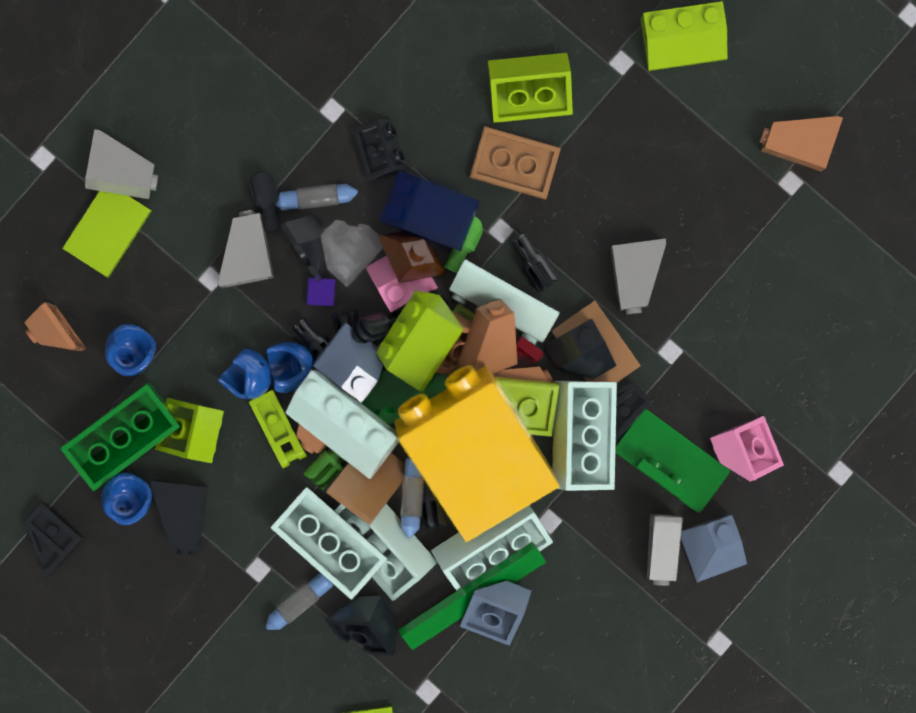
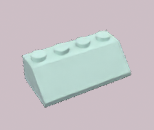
M464 260L449 289L453 293L451 298L457 302L466 305L468 301L477 306L475 312L478 307L501 299L514 312L515 329L523 333L522 336L534 345L537 341L543 343L560 314L467 260Z
M319 370L309 373L295 392L286 411L287 415L369 479L373 477L399 442L395 429Z
M554 381L559 384L553 426L552 470L560 486L557 489L614 490L617 382Z
M307 487L271 527L272 530L351 600L387 560L382 553Z
M342 504L334 510L336 514L387 558L372 578L392 601L413 586L438 563L415 535L411 538L406 536L401 528L400 518L387 504L384 505L370 525Z
M530 505L468 542L464 540L459 532L432 549L431 552L444 574L458 591L529 543L534 542L537 549L541 551L552 544L553 541Z

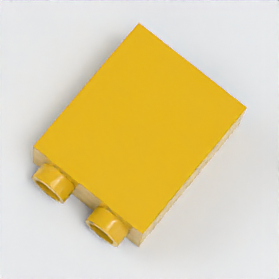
M487 365L478 371H475L473 366H465L458 369L446 379L445 385L448 389L430 400L425 394H419L410 398L398 409L400 418L394 421L398 440L466 542L560 487L552 467Z

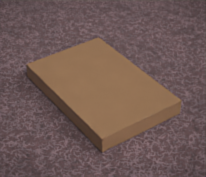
M484 126L470 178L546 200L561 148Z
M593 301L551 332L557 339L592 318L617 366L595 379L584 376L583 378L585 381L619 382L641 365L596 301Z
M390 453L371 479L348 463L326 493L370 525L406 478L404 476L405 463Z

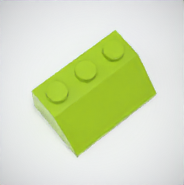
M723 1L643 13L641 25L648 71L727 60V25Z
M567 53L488 61L494 123L573 115L571 69Z
M415 290L379 346L376 354L388 371L417 390L424 391L464 329L440 295Z

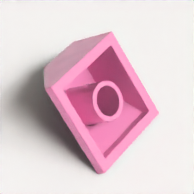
M387 256L365 267L391 313L405 307L415 290L428 293L430 290L438 288L432 277L399 283Z
M764 416L710 438L719 462L749 481L756 480L784 465Z

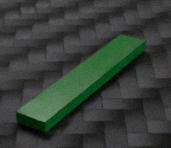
M531 542L398 631L409 647L414 650L464 617L475 590L505 581L514 584L546 563L534 542Z

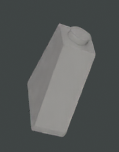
M94 129L85 178V188L149 199L150 191H156L158 175L153 174L154 164L102 131Z
M255 210L240 212L239 217L233 218L218 279L219 287L221 288L274 278L262 216L260 213L255 214Z
M666 239L613 245L610 248L619 311L625 310L626 315L642 313L641 308L648 306L665 250Z
M650 514L647 578L653 580V585L669 586V581H676L682 517L677 515Z

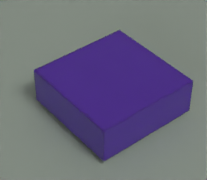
M308 278L307 305L334 306L336 280L322 279L318 282L315 278Z

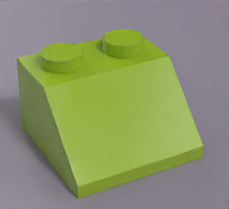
M167 398L166 404L180 427L156 444L155 450L186 459L212 463L224 411Z

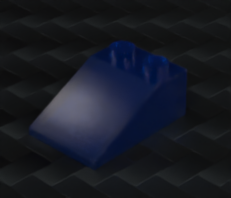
M399 171L380 221L399 231H404L434 243L462 251L480 201L425 179Z

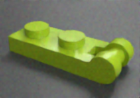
M274 390L249 401L282 468L289 466L290 462L297 458L301 460L307 457ZM290 441L293 449L284 452L281 446Z

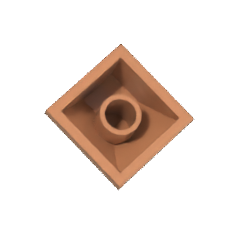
M43 303L24 322L28 327L26 333L33 343L38 342L41 345L77 351L86 349L56 305Z

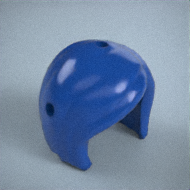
M124 324L113 329L105 343V359L107 363L123 376H135L144 371L152 362L156 351V342L151 334H148L140 326L133 324Z
M283 342L265 349L267 361L272 372L274 389L277 392L287 393L296 391L314 369V360L310 351L299 343Z
M244 349L233 359V364L218 378V382L240 399H256L262 396L270 387L272 372L268 362L262 355L254 350Z
M119 473L107 481L103 487L101 494L102 509L108 517L120 525L134 524L147 513L152 501V490L142 478L130 473Z

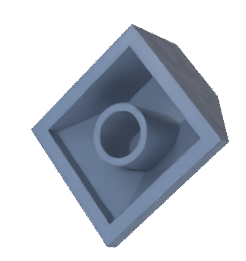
M344 322L313 363V366L358 401L362 402L377 383L383 363L376 354L378 347L372 342L365 344L355 342L351 336L352 327Z
M731 514L717 517L681 531V541L696 582L747 564L742 540Z
M508 581L475 590L460 627L510 646L524 616L532 590Z

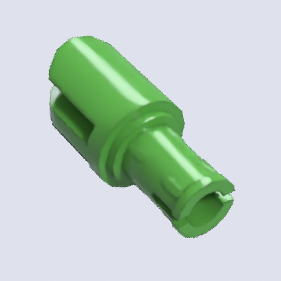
M467 215L458 222L450 239L453 248L443 266L444 268L458 273L467 253L475 251L483 233V225L477 217Z
M324 450L304 472V475L311 479L314 484L318 485L321 490H324L344 469L343 461L345 459L333 450Z

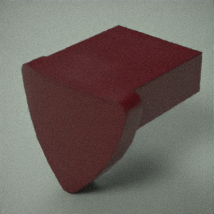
M523 336L516 338L518 364L512 366L513 369L528 367L543 357L544 352Z

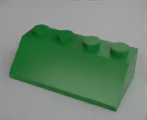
M149 381L64 444L60 449L92 491H95L177 430L180 425L164 399Z

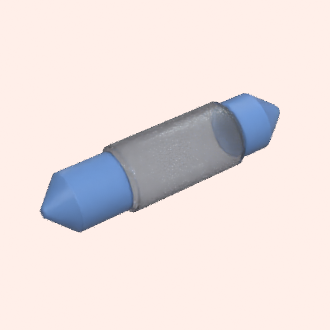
M329 184L298 188L293 191L280 192L276 206L282 211L333 206L339 203L350 202L357 195L358 190L348 184Z
M410 456L405 459L400 511L401 528L408 538H411L420 528L424 478Z
M319 573L310 582L305 583L280 603L268 615L266 629L280 630L288 623L294 621L316 603L324 593L331 589L333 583L322 573Z

